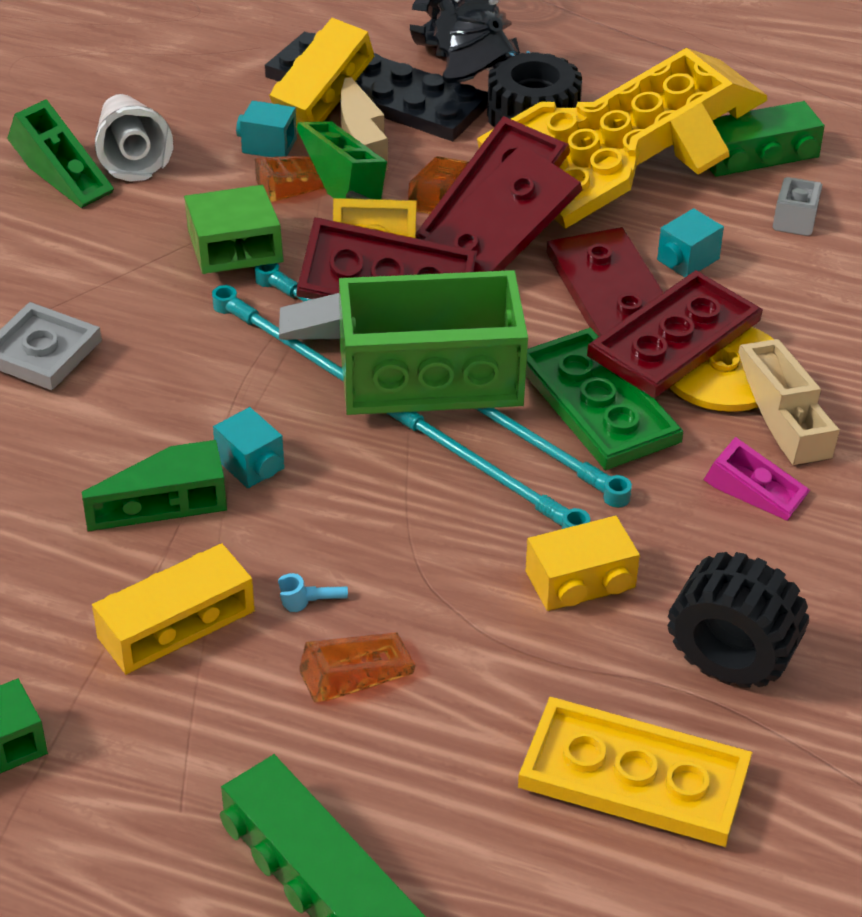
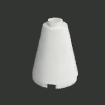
M118 94L107 99L102 107L95 137V151L100 163L115 178L129 182L143 181L152 177L154 172L161 167L164 168L169 162L173 151V135L168 123L159 113L128 95Z

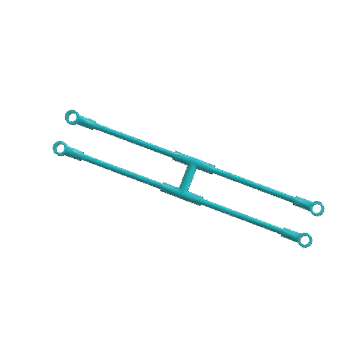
M278 263L255 266V280L258 285L262 287L273 286L291 298L297 297L303 302L312 300L296 296L298 282L280 272ZM221 285L212 291L213 308L216 312L223 314L232 313L247 324L258 326L343 381L342 368L297 339H279V327L261 317L256 309L237 298V291L234 287ZM475 408L577 472L578 478L604 493L603 499L609 506L619 508L628 505L630 502L632 483L628 478L621 475L609 476L588 462H580L495 408ZM416 411L387 413L413 431H421L535 505L537 511L562 526V529L590 522V515L585 510L578 508L568 509L547 495L541 496L425 422L424 417Z

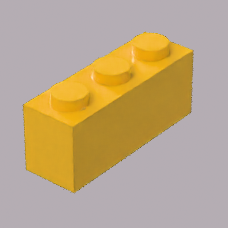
M331 18L324 28L316 33L314 40L303 54L295 59L293 66L282 80L275 84L269 95L271 102L296 108V128L298 122H323L341 100L344 79L352 77L356 81L375 57L368 31Z
M223 543L218 544L93 603L92 609L97 638L124 674L127 675L255 612L252 577Z

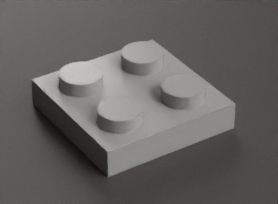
M29 302L0 329V371L53 390L102 341L100 327Z

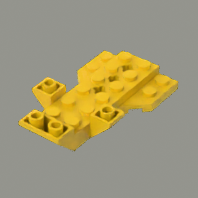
M685 48L594 102H578L576 108H556L555 102H539L511 119L569 145L570 154L559 168L580 181L583 190L555 218L566 229L630 191L636 166L671 145L674 146L675 156L698 175L729 157V150L713 120L727 112L737 119L766 102L767 95L720 59ZM492 130L477 138L479 148Z

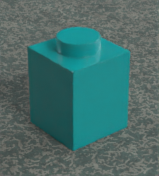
M252 100L245 113L239 115L236 125V134L238 137H241L242 153L286 160L297 140L296 108Z
M691 209L661 227L657 260L683 277L688 276L695 270L701 271L720 259L724 226L698 210Z
M251 407L213 426L214 440L217 441L221 465L246 488H250L285 469L283 435Z

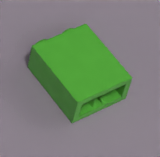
M264 185L184 196L188 233L202 274L284 262L281 226Z

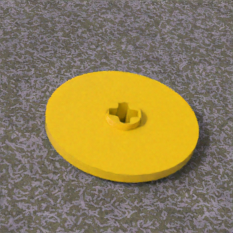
M751 327L669 388L685 401L706 409L736 412L758 408L740 359L739 347L742 344L774 339L763 331Z

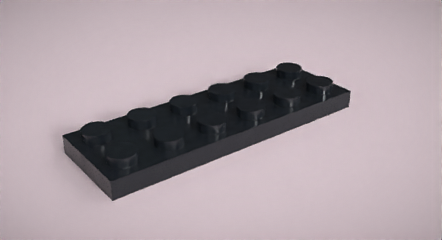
M304 31L265 64V77L278 82L281 81L293 66L295 59L302 55L314 40L316 33ZM374 53L375 57L355 81L382 111L384 118L452 142L487 109L488 92L476 89L469 84L445 82L443 76L439 74H431L413 68L409 64L383 58Z

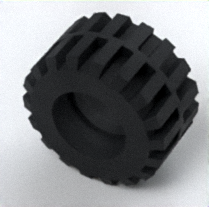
M519 53L516 56L503 58L501 62L493 65V69L488 74V122L491 126L495 127L503 116L511 119L539 102H555L556 108H576L577 103L581 102V72H578V68L574 64L568 63V60L548 53Z
M727 552L717 553L714 558L708 556L695 567L669 610L668 618L670 622L667 626L669 633L675 637L672 642L677 650L683 651L685 653L684 658L691 665L698 666L703 674L708 677L712 675L718 678L719 682L727 685L736 683L740 688H750L752 684L757 687L767 686L769 681L775 682L779 679L789 664L809 624V615L805 613L808 605L805 598L798 596L800 589L794 582H788L784 578L786 576L784 572L778 568L774 570L766 565L767 561L758 557L756 560H753L747 554L738 552L735 553L734 557Z

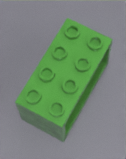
M515 270L339 278L340 350L347 415L524 406L528 334Z

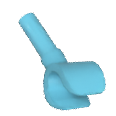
M295 573L285 574L278 580L282 605L290 612L303 610L309 601L348 598L347 586L305 587L303 578Z

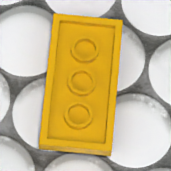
M549 697L519 772L518 788L726 847L749 770L752 752Z

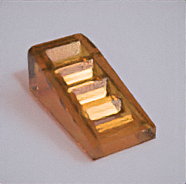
M310 156L255 158L256 182L258 185H264L270 202L325 188Z
M439 156L434 157L409 182L408 200H417V212L430 214L469 162Z
M398 632L306 642L299 669L313 701L321 702L413 674L416 665ZM385 652L388 660L383 661L379 654ZM365 658L367 663H363L362 659Z

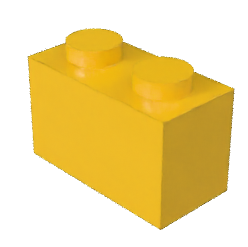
M617 515L527 538L525 571L546 611H551L566 606H575L581 602L611 594H620L626 590L636 588L640 554Z

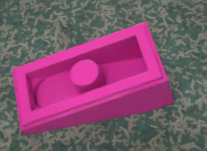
M737 437L730 442L715 460L703 479L712 487L786 521L810 492V489Z

